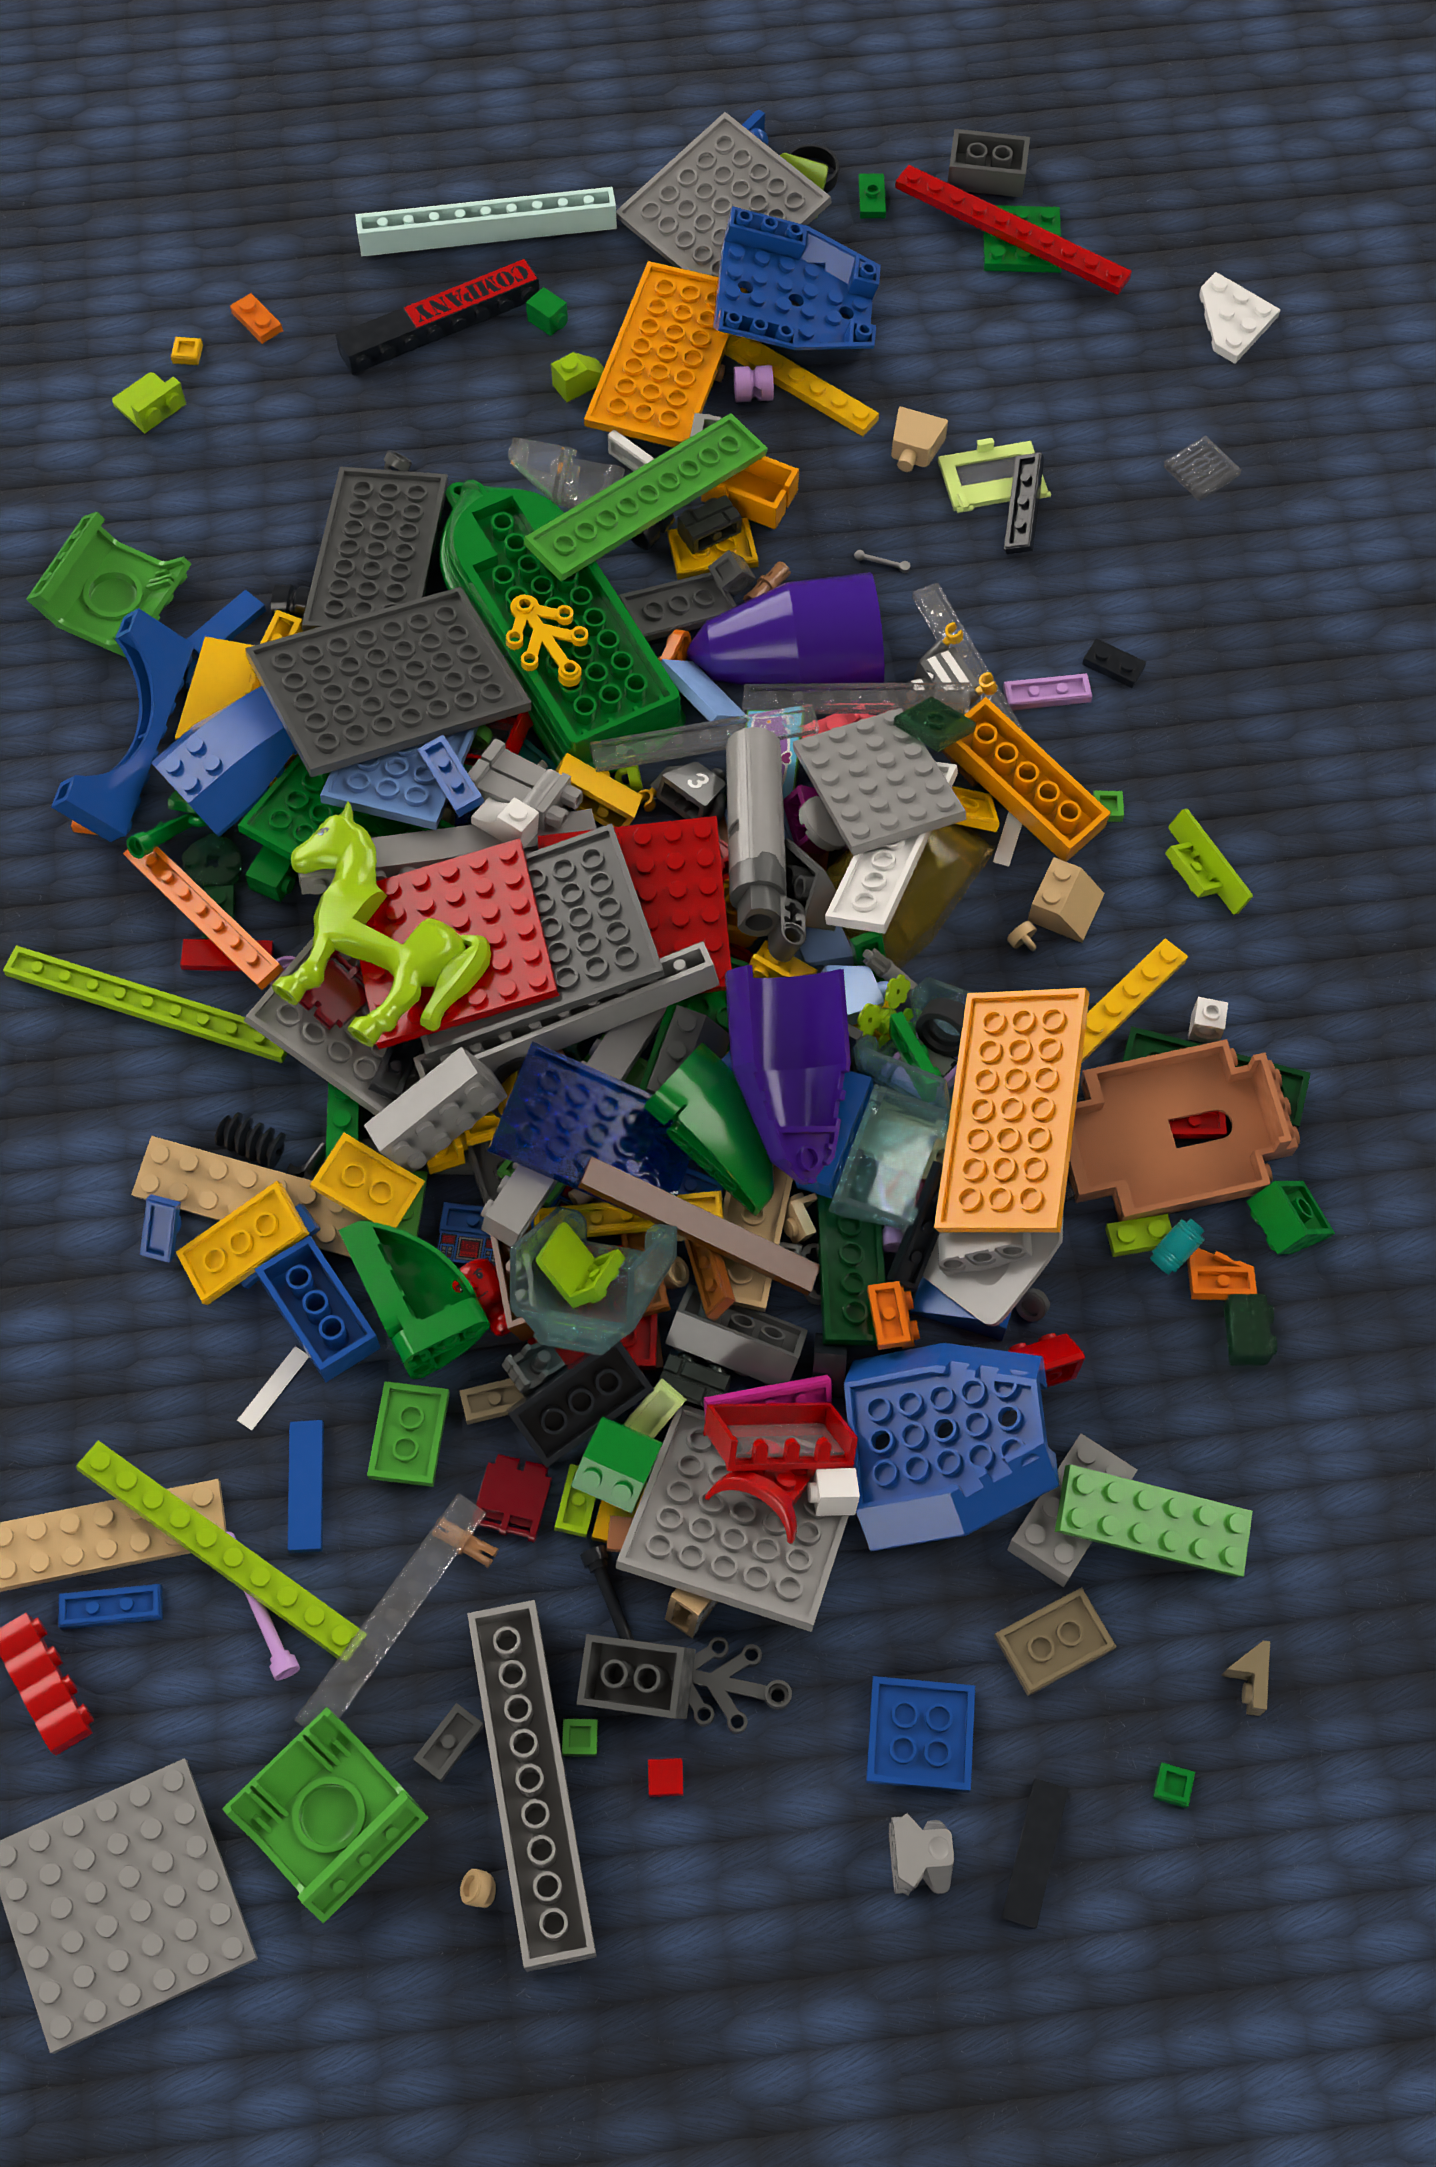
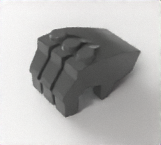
M548 1339L533 1345H525L521 1352L514 1357L511 1354L508 1355L502 1364V1367L524 1397L567 1367Z

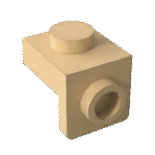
M803 1192L789 1197L783 1229L794 1244L805 1242L817 1232L806 1210L808 1206L818 1199L815 1193L804 1196Z

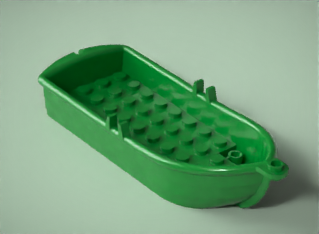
M472 479L464 483L456 482L449 485L446 489V500L452 512L444 526L439 547L440 568L445 585L448 590L458 587L463 589L500 652L505 656L506 662L531 701V710L528 713L533 722L532 728L556 768L565 754L569 753L597 770L608 768L609 774L616 773L620 768L626 767L628 761L625 757H633L638 764L661 750L683 729L686 723V716L680 705L681 697L679 691L597 562H592L561 582L524 545L525 536L564 514V512L546 497L527 490L488 487ZM524 594L530 595L542 606L557 609L561 605H568L573 609V621L569 625H561L557 620L539 618L543 624L569 630L582 626L588 630V642L581 647L575 646L572 642L555 639L567 658L580 665L581 681L579 684L567 687L559 682V667L543 644H541L538 654L537 669L526 671L521 667V655L528 649L533 629L526 623L523 631V646L520 649L512 650L507 647L506 634L512 630L515 617L510 610L511 602L515 597ZM563 613V614H561L560 616H562V617H568L569 615L566 614V613ZM578 634V635H576L575 637H576V638H583L584 636ZM518 638L510 639L513 642L519 641ZM527 659L525 660V662L533 663L534 660Z

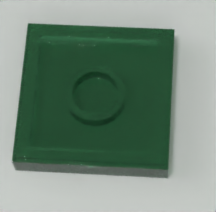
M932 696L896 715L893 723L899 729L937 752L973 733L976 727L974 721Z

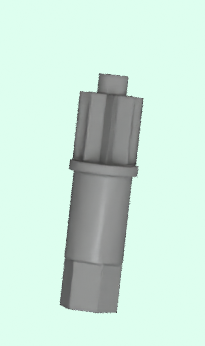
M875 948L872 951L866 949L863 952L865 959L862 962L871 968L878 977L889 981L891 978H897L899 974L905 975V978L911 983L907 997L910 998L917 993L919 985L894 965L891 959L886 958Z

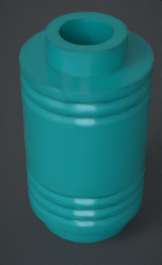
M1181 1218L1180 1222L1152 1250L1153 1255L1150 1259L1166 1274L1169 1275L1172 1271L1176 1273L1180 1266L1205 1241V1238L1202 1236L1205 1230L1193 1219L1190 1218L1186 1222Z

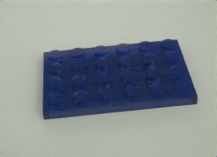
M533 1041L528 1048L487 1150L613 1206L616 1205L578 1188L588 1160L591 1157L597 1158L676 1197L690 1157L667 1134V1129L674 1122L670 1119L663 1125L643 1107L653 1094Z

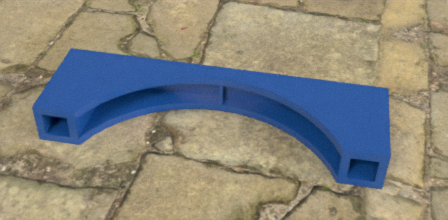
M139 608L123 617L115 638L130 664L137 685L139 718L133 742L123 759L109 772L92 776L75 775L61 782L51 808L109 842L125 837L132 828L131 819L133 813L141 803L140 794L142 788L150 778V773L148 772L152 764L151 762L158 756L159 750L157 747L167 731L166 722L176 707L174 700L184 685L183 676L185 670L193 660L191 656L194 648L193 643Z

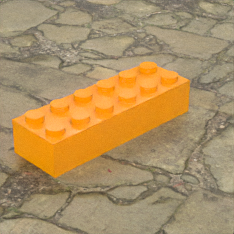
M987 697L983 698L945 731L941 748L1060 860L1067 862L1105 828L1111 812Z

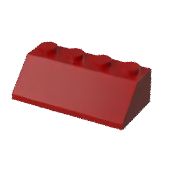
M1050 1333L1039 1338L1036 1343L1030 1345L1018 1343L1008 1349V1352L1042 1356L1044 1358L1047 1388L1076 1379L1085 1360L1083 1351L1067 1333L1058 1336L1056 1333Z

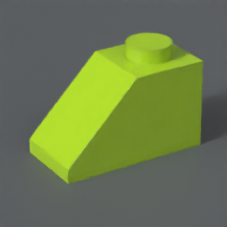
M572 352L551 363L552 384L563 399L569 402L596 388L604 367L596 358Z

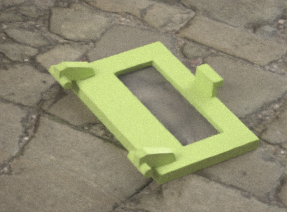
M993 438L977 440V450L939 456L938 464L953 510L961 513L972 511L975 507L1009 502L1015 458L1019 455L1035 453L1031 441L994 447ZM1043 475L1039 499L1051 497V492H1048Z

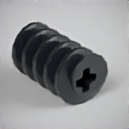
M240 1112L236 1113L233 1118H230V1115L225 1116L216 1130L215 1144L221 1147L225 1146L228 1151H235L239 1156H246L250 1161H257L260 1166H268L269 1169H273L284 1151L286 1134L281 1132L274 1138L275 1129L272 1127L264 1134L265 1126L261 1122L253 1129V1118L248 1117L242 1123L243 1114Z

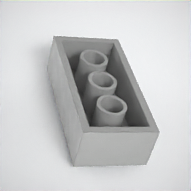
M461 1046L364 1126L380 1153L413 1173L417 1169L422 1168L438 1152L447 1148L464 1131L472 1128L489 1111L497 1108L499 1103L507 1098L508 1095L493 1071Z
M1083 1434L1079 1435L1058 1468L1060 1486L1038 1498L1007 1549L1062 1587L1065 1586L1093 1542L1055 1532L1065 1465L1072 1464L1130 1480L1133 1479L1138 1470Z

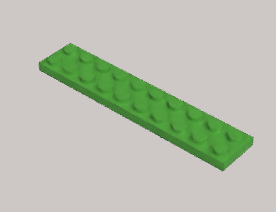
M730 413L525 536L524 545L562 582L765 457L768 448Z

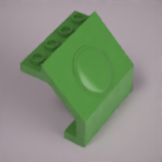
M94 512L82 517L26 600L56 627L126 657L115 641L123 617L139 608L159 621V614L172 601L173 593L177 587L186 580V572L191 563L184 556L170 561H161L117 541L101 526L105 518L98 512Z
M328 1707L222 1808L225 1814L263 1850L300 1893L297 1897L301 1903L323 1924L428 1819V1816L402 1785Z

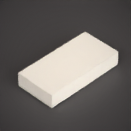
M612 430L608 434L609 454L632 471L654 460L652 456L616 430Z

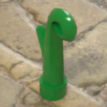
M189 813L166 823L161 821L152 830L147 832L141 831L130 836L127 839V848L132 856L140 859L152 853L155 847L192 826L205 827L208 825L197 813Z

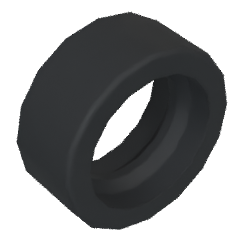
M949 998L930 1000L916 1020L915 1030L918 1038L934 1053L947 1057L958 1056L965 1006ZM934 1019L948 1022L958 1031L960 1036L946 1033L937 1026Z

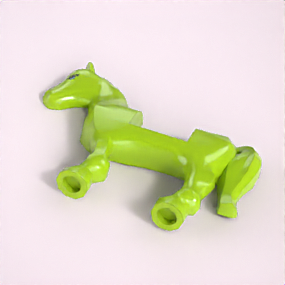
M347 801L341 814L328 817L312 836L297 846L291 854V864L293 870L297 873L307 874L321 869H336L332 883L321 896L314 914V938L309 958L293 974L279 977L272 984V989L283 1000L292 1005H298L307 990L320 987L324 981L328 960L335 950L388 970L393 975L394 981L385 1001L369 1014L355 1017L348 1026L349 1033L355 1039L366 1046L373 1047L382 1033L391 1032L400 1017L419 1001L421 987H434V991L421 1015L420 1025L431 1031L438 1030L444 1012L455 1001L472 989L490 965L491 950L489 942L485 937L479 935H458L452 927L434 918H428L421 922L403 945L366 925L387 895L376 885V847L369 833L361 825L354 822L352 806Z

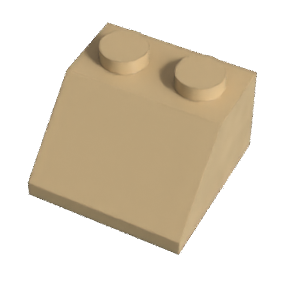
M1053 857L1032 902L1028 921L1083 943L1105 893L1081 867Z

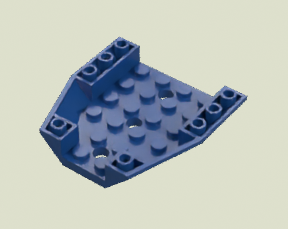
M732 206L721 251L713 328L720 332L792 350L873 349L875 346L876 325L871 324L872 301L879 286L881 265L807 225ZM740 288L748 290L749 293L741 292ZM791 301L797 302L800 306L792 305ZM840 313L846 314L850 319L843 318Z
M940 1343L852 1361L844 1381L847 1423L858 1437L853 1468H856L860 1493L856 1513L870 1551L967 1536L1060 1486L1056 1453L1048 1447L1041 1395V1390L1047 1389L1044 1358L1042 1356ZM1010 1410L1016 1411V1422L1009 1427L1003 1426V1415ZM945 1422H951L953 1424L951 1435L947 1438H940L938 1435L939 1427ZM882 1434H889V1445L885 1449L878 1450L876 1448L877 1438Z

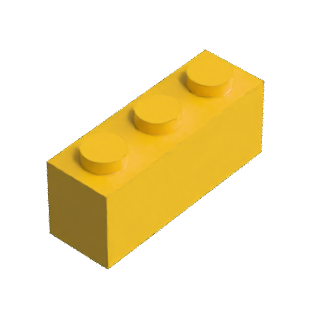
M569 753L565 754L555 771L560 775L562 773L570 775L571 785L583 791L582 803L575 810L592 809L594 820L604 826L611 823L613 827L629 826L635 818L643 796Z

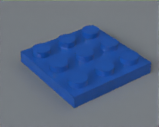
M873 1676L866 1783L969 1793L971 1791L975 1685Z

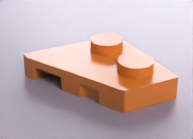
M1200 1248L1188 1258L1191 1299L1255 1301L1257 1288L1253 1266L1241 1261H1234L1218 1251L1212 1254Z

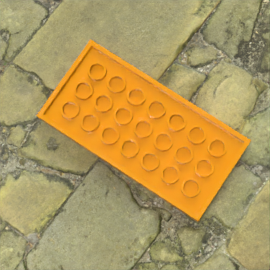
M651 261L647 262L584 417L585 427L606 432L616 430L623 436L673 448L690 438L694 414H702L732 335L713 328L719 277ZM740 288L741 292L748 293V290Z
M1086 988L967 993L934 1228L938 1232L1061 1233L1090 996Z

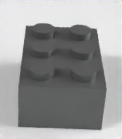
M954 129L947 183L967 192L1022 198L1030 137Z
M586 1634L577 1705L674 1719H687L696 1649Z

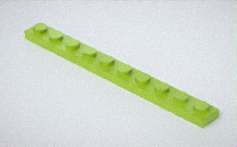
M17 945L3 969V972L8 977L280 1063L284 1062L288 1054L245 1023V1017Z
M99 1440L76 1465L77 1471L344 1664L364 1639L366 1634L364 1631Z

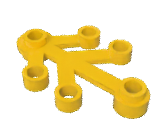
M524 594L515 597L510 605L515 621L512 630L506 634L507 647L512 650L520 649L523 646V631L526 623L533 629L528 649L521 655V667L526 671L537 669L538 654L541 644H543L559 667V682L567 687L579 684L581 681L580 665L567 658L555 639L572 642L575 646L581 647L588 642V630L582 626L569 630L543 624L539 618L557 620L561 625H569L573 621V609L568 605H561L557 609L542 606L530 595ZM563 613H566V614H568L569 616H568V617H562V616H560V615L563 614ZM578 634H580V635H583L584 637H583V638H576L575 636L578 635ZM518 638L519 641L513 642L510 639ZM532 659L534 660V662L527 663L525 662V660Z

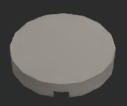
M819 796L809 798L802 804L799 810V821L801 825L805 824L807 828L805 833L816 846L826 851H834L835 849L840 850L847 845Z

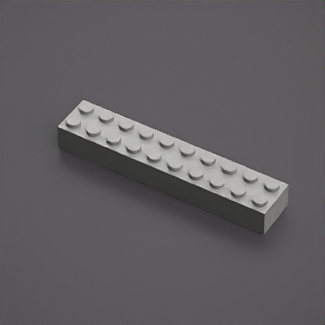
M535 1600L467 1613L524 1969L526 1972L595 1958L597 1957Z

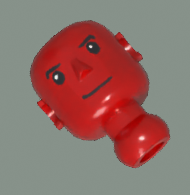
M477 1258L462 1266L459 1270L474 1289L490 1322L491 1331L497 1336H504L511 1332L507 1329L496 1265L494 1266L487 1259ZM453 1281L452 1287L455 1292L462 1293L463 1290L457 1281Z

